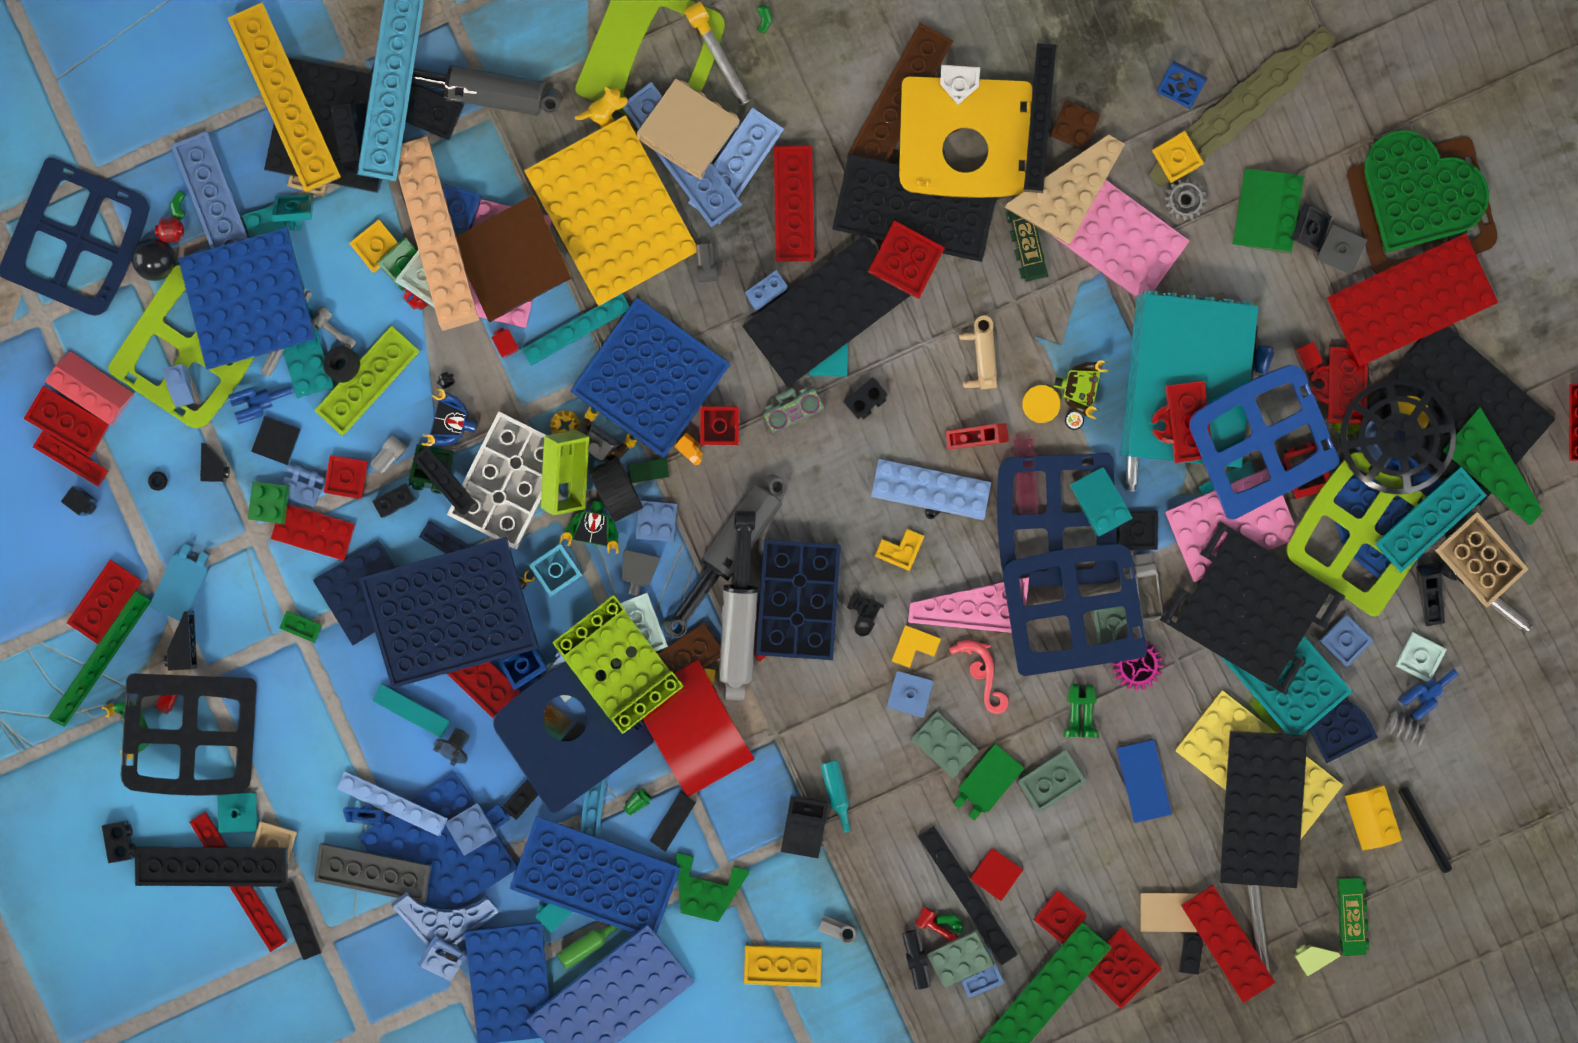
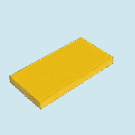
M745 945L744 984L821 987L822 948Z

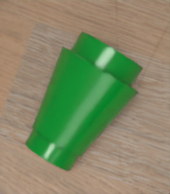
M641 788L636 790L623 809L631 816L649 805L652 798L645 789Z

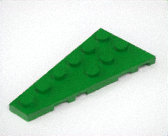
M1479 407L1456 433L1455 450L1451 460L1462 467L1526 524L1531 526L1543 510L1481 407ZM1450 442L1442 450L1446 455L1450 448Z

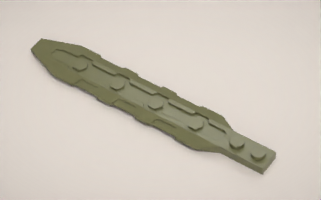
M1324 25L1294 50L1273 54L1260 65V68L1244 82H1240L1231 90L1229 95L1214 107L1209 108L1197 122L1186 130L1187 135L1204 163L1221 146L1229 143L1236 137L1237 133L1253 119L1256 120L1266 111V108L1279 97L1287 94L1300 83L1306 64L1335 41V38ZM1157 161L1149 176L1157 186L1168 183L1169 180ZM1195 170L1191 171L1185 176L1192 174Z

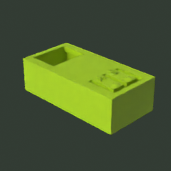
M577 430L544 436L541 509L554 516L585 509L589 436ZM568 483L567 499L558 501L559 485Z

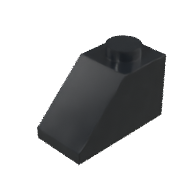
M201 443L200 481L226 482V478L230 476V468L227 467V463L208 443Z

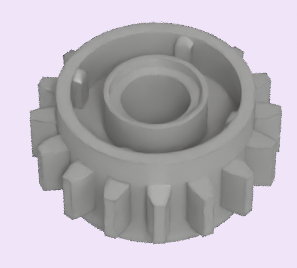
M1188 179L1184 183L1178 180L1177 186L1171 184L1173 190H1167L1166 193L1169 194V197L1164 198L1165 201H1168L1165 208H1170L1171 210L1169 214L1174 213L1176 220L1182 217V221H1185L1187 217L1193 220L1194 214L1197 217L1200 216L1198 210L1203 211L1205 207L1202 204L1207 202V200L1203 199L1206 192H1201L1200 190L1202 186L1197 187L1196 181L1189 183ZM1182 195H1187L1190 198L1189 205L1182 204Z

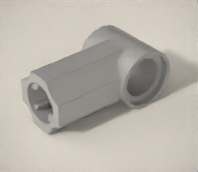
M394 435L384 443L383 449L370 463L382 475L408 448Z
M824 915L818 931L835 937L844 943L853 942L857 935L854 926ZM851 929L853 937L850 939L844 938L843 930Z

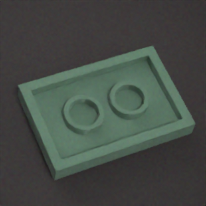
M938 711L911 738L952 778L979 751Z
M1066 749L1017 780L1038 813L1087 782Z
M978 930L931 950L926 954L944 988L995 965V961Z

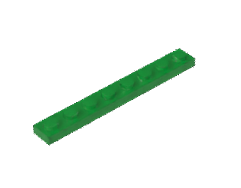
M137 591L133 593L48 717L51 721L63 727L68 724L151 603V599Z

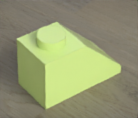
M1305 944L1298 947L1296 953L1293 954L1307 976L1340 957L1337 951L1314 945L1306 946Z

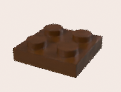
M1065 100L1050 137L1085 151L1100 115Z

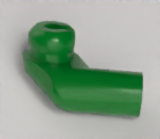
M759 5L757 13L761 16L762 21L757 30L765 34L773 21V17L767 5Z
M179 190L169 206L172 217L182 220L185 212L181 210L180 204L186 195Z
M955 914L937 915V924L947 923L956 933H960L963 930V922Z

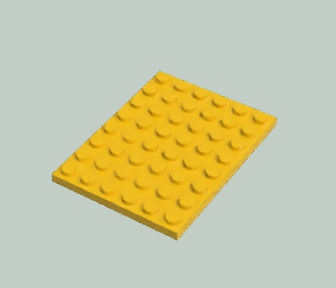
M626 115L524 170L598 306L697 253V247Z

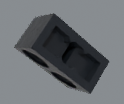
M872 377L843 403L857 419L862 418L864 420L872 413L870 411L871 408L875 405L880 407L887 401L885 397L888 394ZM875 388L879 391L877 399L869 397L868 392L870 389ZM856 401L864 403L865 408L863 411H856L854 409Z
M405 483L372 502L380 517L385 518L412 504L417 499L409 483Z
M72 486L60 502L77 515L87 516L95 511L97 508L95 504L98 500L81 487Z
M128 820L102 825L108 864L133 859L136 846L131 841L133 829L132 825L128 824ZM115 827L122 829L121 837H117L114 834ZM119 846L125 848L126 854L124 856L118 854L117 849Z

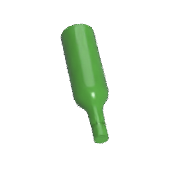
M609 925L603 929L591 930L557 953L559 961L568 970L602 947L607 937L617 930L618 927Z

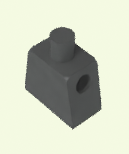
M624 550L622 581L630 582L627 594L639 596L641 585L649 587L660 557Z

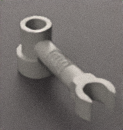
M320 307L316 311V316L312 319L313 328L319 330L322 327L336 337L343 346L352 349L357 342L351 337L342 334L328 323L332 317L330 311L324 307Z

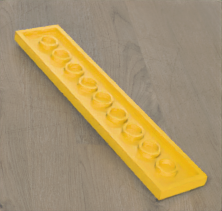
M263 2L228 17L227 19L305 193L341 178Z

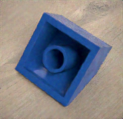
M539 649L505 657L498 661L514 690L547 670V663Z

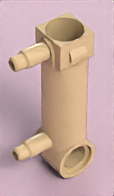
M980 316L974 322V332L959 335V340H975L978 380L963 382V387L979 388L980 390L996 389L997 369L993 321L988 316ZM982 320L986 321L989 325L986 331H982L978 327V323Z

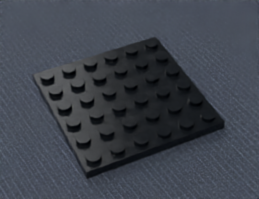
M288 58L341 178L329 184L378 193L381 179L357 175L359 164L343 167L341 164L331 109L332 106L349 103H368L372 81L370 74ZM273 124L264 170L298 177L275 124Z

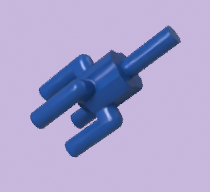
M291 386L272 393H268L267 388L255 392V389L251 387L230 394L228 397L232 407L245 402L248 404L249 408L234 413L238 424L261 417L263 415L262 410L273 406L272 400L293 394Z
M1453 669L1438 682L1431 679L1425 685L1417 684L1398 700L1402 705L1407 706L1414 699L1418 698L1423 705L1410 715L1414 720L1419 721L1438 705L1437 699L1444 694L1442 688L1459 674Z

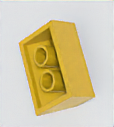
M1379 784L1344 796L1362 851L1402 841L1385 785Z

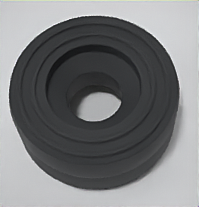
M345 346L332 348L323 360L325 373L334 381L340 383L352 380L360 368V360L357 354ZM345 360L344 367L338 369V363Z

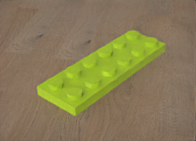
M391 325L361 358L357 375L348 382L339 383L314 411L344 437L420 351Z

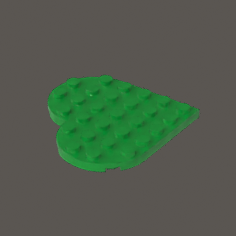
M1401 130L1388 133L1373 144L1366 156L1364 175L1385 253L1465 232L1480 221L1487 209L1489 190L1482 173L1463 159H1441L1432 142L1416 132Z

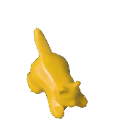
M605 87V95L593 102L587 111L575 116V119L583 120L590 117L603 128L615 121L612 113L626 106L628 99L626 97L620 98L618 88L609 89Z

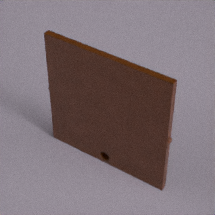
M534 195L495 216L492 215L491 218L456 236L465 270L489 322L527 302H531L534 298L572 278Z

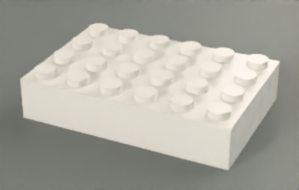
M498 411L462 483V486L475 499L477 504L464 516L451 505L447 515L494 539L507 536L509 546L518 549L541 503L544 436L546 435Z

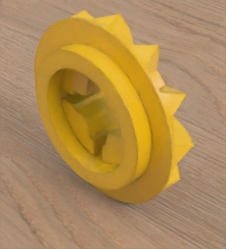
M568 410L557 412L550 422L552 434L568 431L566 429L558 431L562 426L560 419L565 422L572 420L568 425L570 431L578 430L580 426L578 416Z

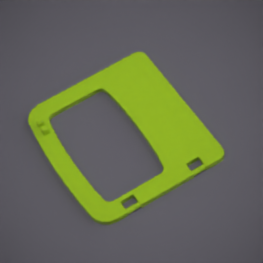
M611 0L577 81L576 93L595 102L605 95V87L609 89L618 88L620 98L625 97L624 92L634 60L659 8L666 7L685 15L683 10L696 4V2L691 0ZM704 6L709 15L708 24L720 44L725 29L724 19L717 11ZM705 40L688 82L691 89L700 92L703 90L715 60ZM623 108L615 110L628 116Z

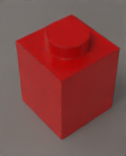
M504 327L494 332L495 336L491 337L503 359L520 350L509 329L505 330Z
M1314 342L1294 350L1303 371L1313 372L1320 368L1319 364L1323 363Z

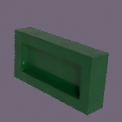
M667 458L628 464L631 483L670 477Z

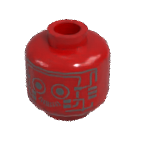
M177 217L161 218L158 225H155L156 237H159L165 243L180 241L181 237H184L183 222H180Z

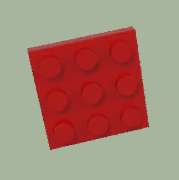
M893 221L868 273L919 299L945 247Z
M1120 927L1106 941L1112 948L1088 976L1122 1009L1162 968Z

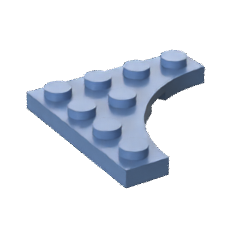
M407 892L391 903L395 911L427 947L435 936L455 946L465 939V930L478 929L499 912L498 908L487 896L471 905L456 909L429 907L416 901ZM440 948L436 949V952L442 955L447 952Z

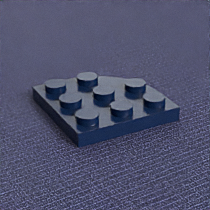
M1345 700L1341 701L1309 729L1325 763H1329L1378 738L1367 715L1358 706Z

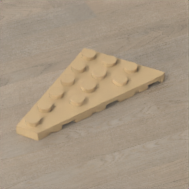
M1110 135L1105 136L1045 177L1043 193L1023 192L1008 202L1004 208L1069 245L1125 144Z

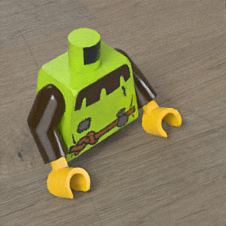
M1108 361L1084 362L1069 370L1067 378L1055 377L1053 387L1064 389L1063 398H1065L1066 404L1074 412L1088 416L1093 420L1097 419L1092 416L1093 411L1099 412V409L1093 407L1100 372H1108V370L1102 368V365L1108 363Z

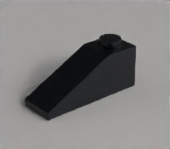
M1430 563L1416 566L1425 625L1432 626L1445 623L1441 573L1437 565Z

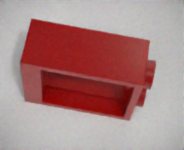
M1315 443L1303 445L1304 449L1298 451L1296 447L1285 450L1286 454L1281 455L1285 471L1292 467L1289 458L1316 451L1317 446ZM1329 472L1322 474L1325 483L1330 478ZM1325 483L1301 490L1297 487L1291 490L1293 499L1319 493Z

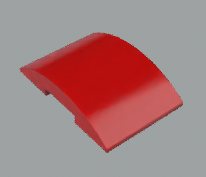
M699 659L674 673L684 687L643 718L655 743L688 797L755 760Z

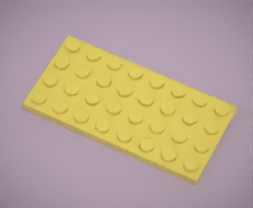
M1221 690L1175 751L1226 790L1230 730L1264 733L1276 732ZM1307 756L1301 839L1343 786V784Z

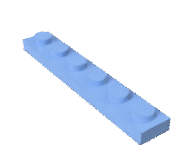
M344 771L337 787L342 792L437 836H441L448 818L347 771Z

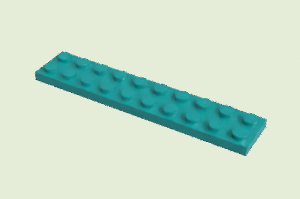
M273 206L242 215L249 238L287 228L285 221L273 222ZM301 277L303 289H305L304 283H303V280H302V277ZM308 301L307 305L312 320L314 317L312 314L310 303ZM315 328V341L289 347L283 351L297 399L335 388L332 378L323 369L325 354L318 330Z

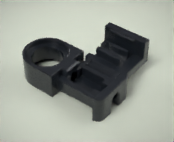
M854 593L847 608L849 610L853 608L858 611L857 614L863 615L859 616L854 629L859 636H867L875 625L873 621L881 607L884 608V605L873 599H869L871 601L869 603L867 599ZM865 622L868 624L869 629L866 633L858 631L859 623Z

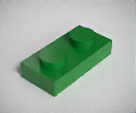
M286 611L279 629L316 643L323 625Z

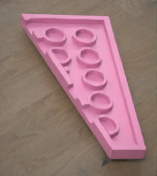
M1029 576L1019 578L1024 606H1026ZM1004 582L910 602L908 618L910 623L1012 633Z

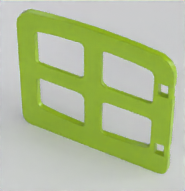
M177 265L168 275L110 362L108 370L111 375L187 426L203 428L210 423L229 399L228 395L232 394L255 357L235 362L230 366L224 365L210 369L209 371L220 377L221 382L197 411H193L186 405L180 406L186 410L183 416L174 411L176 407L167 388L165 378L159 386H156L136 372L135 367L153 335L159 336L179 350L180 355L173 366L183 364L189 369L192 363L197 362L205 367L197 331L192 337L187 338L163 321L178 299L186 292L180 265ZM128 373L137 378L135 383L126 379Z
M1354 452L1350 454L1357 468L1368 474V469L1371 465L1365 459L1363 453ZM1343 460L1305 512L1287 544L1286 554L1293 564L1345 595L1346 600L1368 615L1376 617L1381 614L1415 561L1402 573L1390 563L1367 592H1362L1343 579V572L1363 544L1367 543L1381 552L1375 543L1382 535L1375 531V525L1396 496L1395 494L1379 492L1362 518L1357 519L1334 503L1336 495L1353 475L1345 460ZM1379 472L1374 478L1382 486L1397 489L1403 488V480L1400 477L1389 476ZM1420 491L1409 494H1397L1414 507L1418 505L1417 502L1420 498L1424 499L1427 497ZM1323 515L1328 516L1350 533L1348 540L1329 567L1324 566L1305 552V546Z

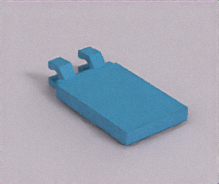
M188 543L183 544L179 554H173L149 607L178 621L181 620L185 611L191 610L209 572L207 570L208 567L205 565L211 554L201 551L197 562L188 558L193 548Z

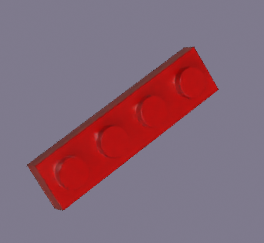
M45 431L41 432L33 445V448L97 487H100L109 472L108 469Z

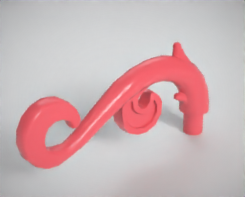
M974 640L957 642V645L949 648L951 655L958 652L972 654L971 651H974L985 662V670L983 671L980 670V666L983 665L981 662L976 661L972 663L970 673L975 679L986 678L984 703L987 710L994 714L1004 712L1009 704L1008 698L1004 693H993V696L999 697V705L992 706L989 701L994 678V663L990 652L987 650L991 645Z

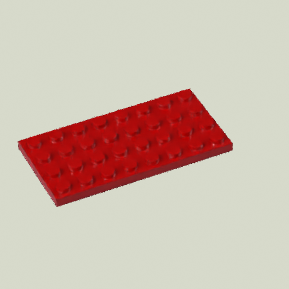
M1466 234L1326 297L1358 367L1498 303Z

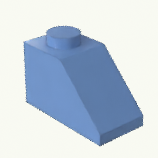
M180 364L163 368L167 388L175 407L195 403L187 366Z

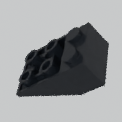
M794 795L790 796L781 852L819 858L828 801Z

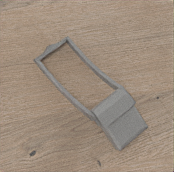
M1152 553L1132 555L1136 582L1137 578L1156 576L1161 615L1143 618L1142 616L1143 622H1153L1160 619L1164 614L1158 573L1153 562Z

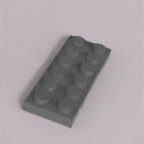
M320 843L314 881L399 898L407 892L416 901L426 903L432 864Z

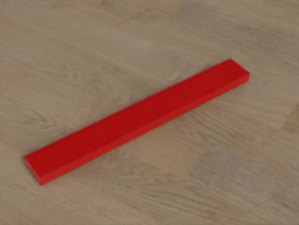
M207 812L189 822L204 847H228ZM229 886L270 952L287 942L253 886Z

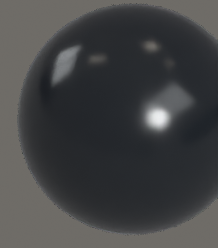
M148 238L141 241L135 247L132 253V265L140 277L149 281H159L166 278L173 270L175 254L168 243L162 242L158 238Z

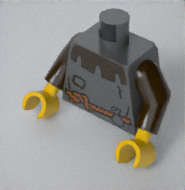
M590 406L585 412V418L577 430L589 436V453L600 461L611 460L615 457L620 459L629 448L635 446L638 439L631 440V434L628 433L624 443H621L591 422L598 416L599 411L593 414L591 412L592 406Z

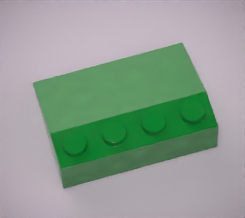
M1244 169L1232 245L1286 254L1291 253L1294 243L1292 237L1297 224L1304 176Z

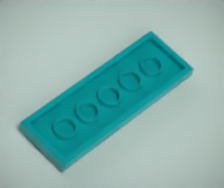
M1459 467L1383 535L1375 545L1393 566L1402 573L1487 495L1462 467Z

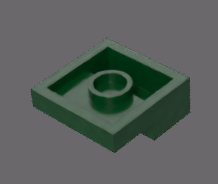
M417 444L414 457L417 456L426 446ZM430 447L451 472L454 451ZM413 460L409 485H412V488L415 490L429 488L433 493L442 494Z

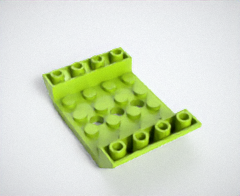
M614 595L552 642L568 666L622 734L684 687L648 643ZM630 646L636 649V654L633 657L626 655V649ZM614 658H618L621 661L618 669L611 667V661ZM598 670H603L606 673V677L602 681H598L595 677Z

